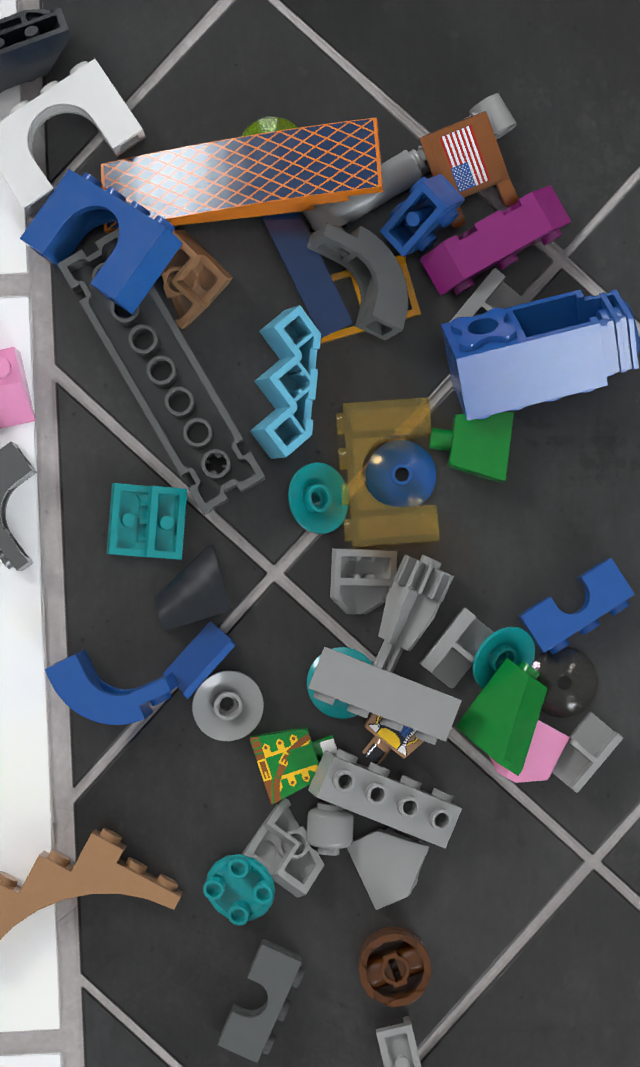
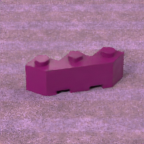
M549 185L518 199V203L504 211L500 209L475 223L473 228L460 236L454 235L443 241L421 257L420 261L440 296L452 291L459 295L475 285L473 279L484 271L496 266L501 271L519 260L517 254L528 246L541 241L546 246L563 236L560 230L572 221L553 188Z

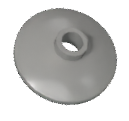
M232 670L220 671L208 676L196 689L192 700V713L196 724L207 736L219 741H234L247 736L260 722L264 709L263 696L255 681L244 673ZM225 697H230L233 700L232 705L228 708L220 706L221 700Z

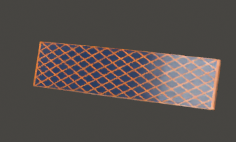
M376 117L267 132L101 164L102 189L106 191L109 186L114 188L126 198L125 203L130 205L132 201H136L151 213L149 215L150 218L155 219L159 215L173 226L315 210V205L349 201V196L384 192L378 120ZM116 222L104 224V232L106 234L119 228V224Z

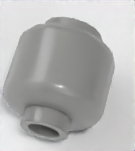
M317 802V807L308 812L307 842L314 847H318V854L339 855L340 849L349 847L353 842V813L329 802Z

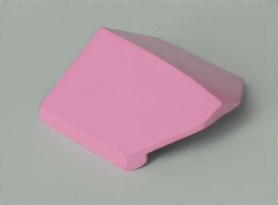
M538 720L523 770L519 776L498 764L493 758L490 757L497 773L515 783L546 781L549 779L570 737Z

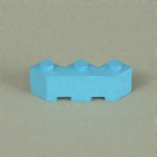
M300 305L284 310L259 331L280 359L254 381L275 408L272 413L250 430L270 459L287 457L312 435L313 430L311 412L312 401L316 398L318 376L316 358L317 350L320 349L321 333Z

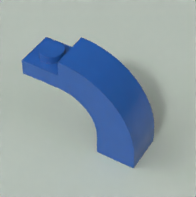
M85 649L44 669L54 690L67 706L89 720L108 725H124L146 719L153 713L148 701H150L152 706L158 705L172 697L170 691L178 686V682L173 672L138 688L120 689L113 687L97 674Z

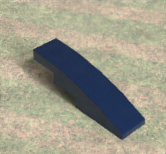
M299 212L260 216L303 306H305L311 321L320 331L321 338L352 324L349 313L321 255L307 248L310 233Z

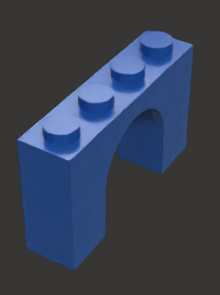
M69 169L22 234L20 240L38 255L59 267L57 264L70 257L84 236L92 229L105 223H118L119 238L116 247L90 284L107 299L133 314L183 243L172 233L175 227L163 217L157 215L155 219L150 218L149 215L151 213L136 201H132L129 205L125 203L126 198L114 188L109 186L105 191L101 188L102 183L92 175L85 172L83 176H80Z

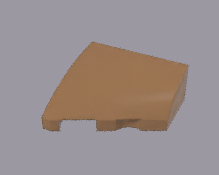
M174 230L172 233L183 244L161 275L164 280L163 288L167 298H172L179 317L175 321L181 329H185L217 298L233 277L186 230Z

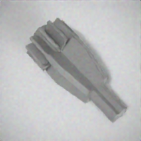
M404 554L386 599L378 637L384 639V642L373 666L393 673L403 649L411 651L434 620L454 577L440 570L441 562L423 554L420 560Z

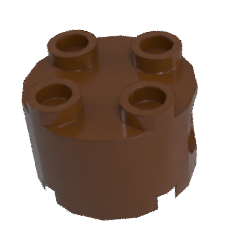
M397 926L381 928L369 935L360 947L358 957L360 981L366 993L372 999L384 1003L386 1006L399 1007L411 1004L425 992L432 973L430 957L420 937L415 935L409 928Z

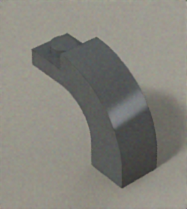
M326 223L310 235L307 248L344 266L353 275L359 286L361 304L355 327L385 341L401 332L404 328L408 310L407 286L399 263L385 243L362 226L348 234L342 227Z
M12 441L0 449V560L9 570L14 567L16 571H23L32 565L33 562L8 527L6 507L10 496L16 488L34 476L37 471L18 445Z

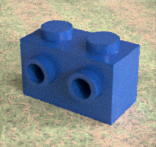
M442 174L429 179L425 176L419 179L410 189L411 195L405 202H401L390 212V219L380 230L381 234L403 257L418 250L422 253L428 250L438 239L435 235L441 227L446 228L460 214L457 208L465 199Z

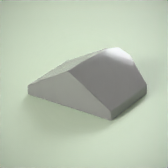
M332 548L330 598L345 614H367L385 604L397 572V551Z

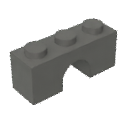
M263 938L248 971L247 978L262 985L267 992L268 999L263 1006L255 1010H247L234 1004L219 1036L218 1046L258 1063L262 1053L268 1056L276 1038V1035L271 1033L276 1020L283 1022L291 1004L290 1001L286 1000L292 986L297 989L306 968L301 967L302 955Z

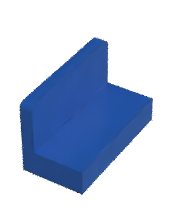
M209 621L163 675L173 672L178 682L176 687L188 699L234 649L237 643L212 621Z

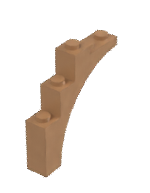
M103 828L102 831L95 829L91 833L74 866L69 864L70 858L51 849L50 853L44 850L39 854L22 887L17 885L18 879L14 876L0 871V940L14 926L36 911L65 899L89 894H123L148 899L174 910L183 891L178 889L179 883L163 874H160L157 878L146 872L147 866L140 861L128 857L127 861L121 859L127 845L120 842L122 837L107 828Z

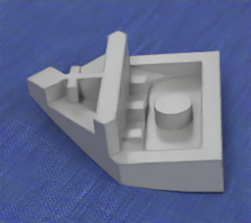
M388 827L386 830L380 828L353 839L352 844L347 847V850L376 910L404 899L411 894L412 889L417 885V878L430 844L421 840L417 842L396 833L395 829Z

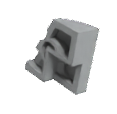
M284 798L271 811L242 855L255 858L262 863L273 877V881L299 898L307 894L324 867V863L318 852L307 842L306 830L303 826L300 827L289 808L291 806L290 801Z

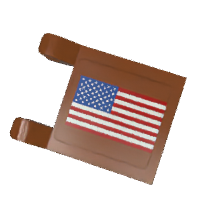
M486 111L419 138L432 177L442 174L463 198L496 185L499 199L503 205L510 207L518 203L516 191L509 178ZM460 206L457 208L460 214L450 224L453 228L461 227L466 222Z

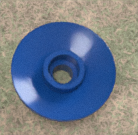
M407 440L388 442L379 447L368 461L366 467L368 490L379 504L388 509L405 511L416 508L429 498L435 487L436 468L433 459L423 447ZM404 468L407 470L408 479L406 481H398L396 479L395 471L397 469Z

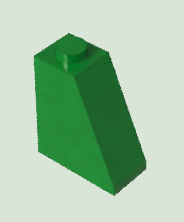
M506 658L455 727L498 764L519 776L526 761L548 688L537 680L540 673L524 661L518 666Z

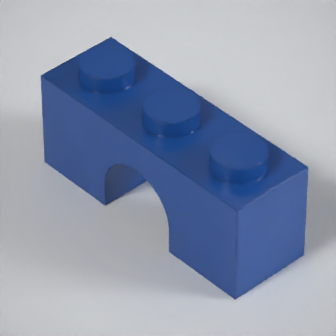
M612 558L605 559L577 577L585 593L584 603L577 612L572 614L564 613L557 607L552 597H546L517 616L540 652L545 653L549 650L551 654L557 653L570 644L567 638L577 631L584 635L600 625L597 619L602 615L610 612L614 616L630 605L627 599L634 596L635 593Z

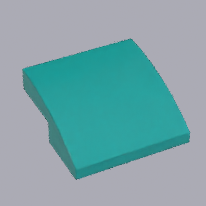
M112 483L106 554L182 560L187 489Z

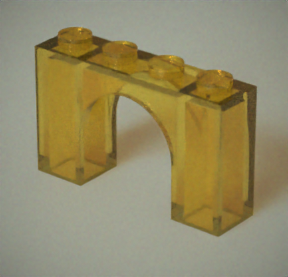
M429 397L343 403V413H336L337 435L344 434L345 448L338 449L340 470L347 469L348 484H341L342 505H349L350 519L343 520L345 541L352 540V549L438 543L437 505L408 507L385 505L369 493L362 475L364 460L377 445L389 440L430 437L432 432Z

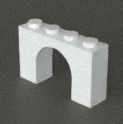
M96 59L89 63L87 61L80 62L70 70L68 77L60 82L56 80L48 83L41 89V95L30 102L24 100L11 109V114L0 121V174L28 215L41 208L54 191L37 165L33 155V141L36 132L49 118L62 113H74L84 116L97 127L116 157L146 138L142 127Z

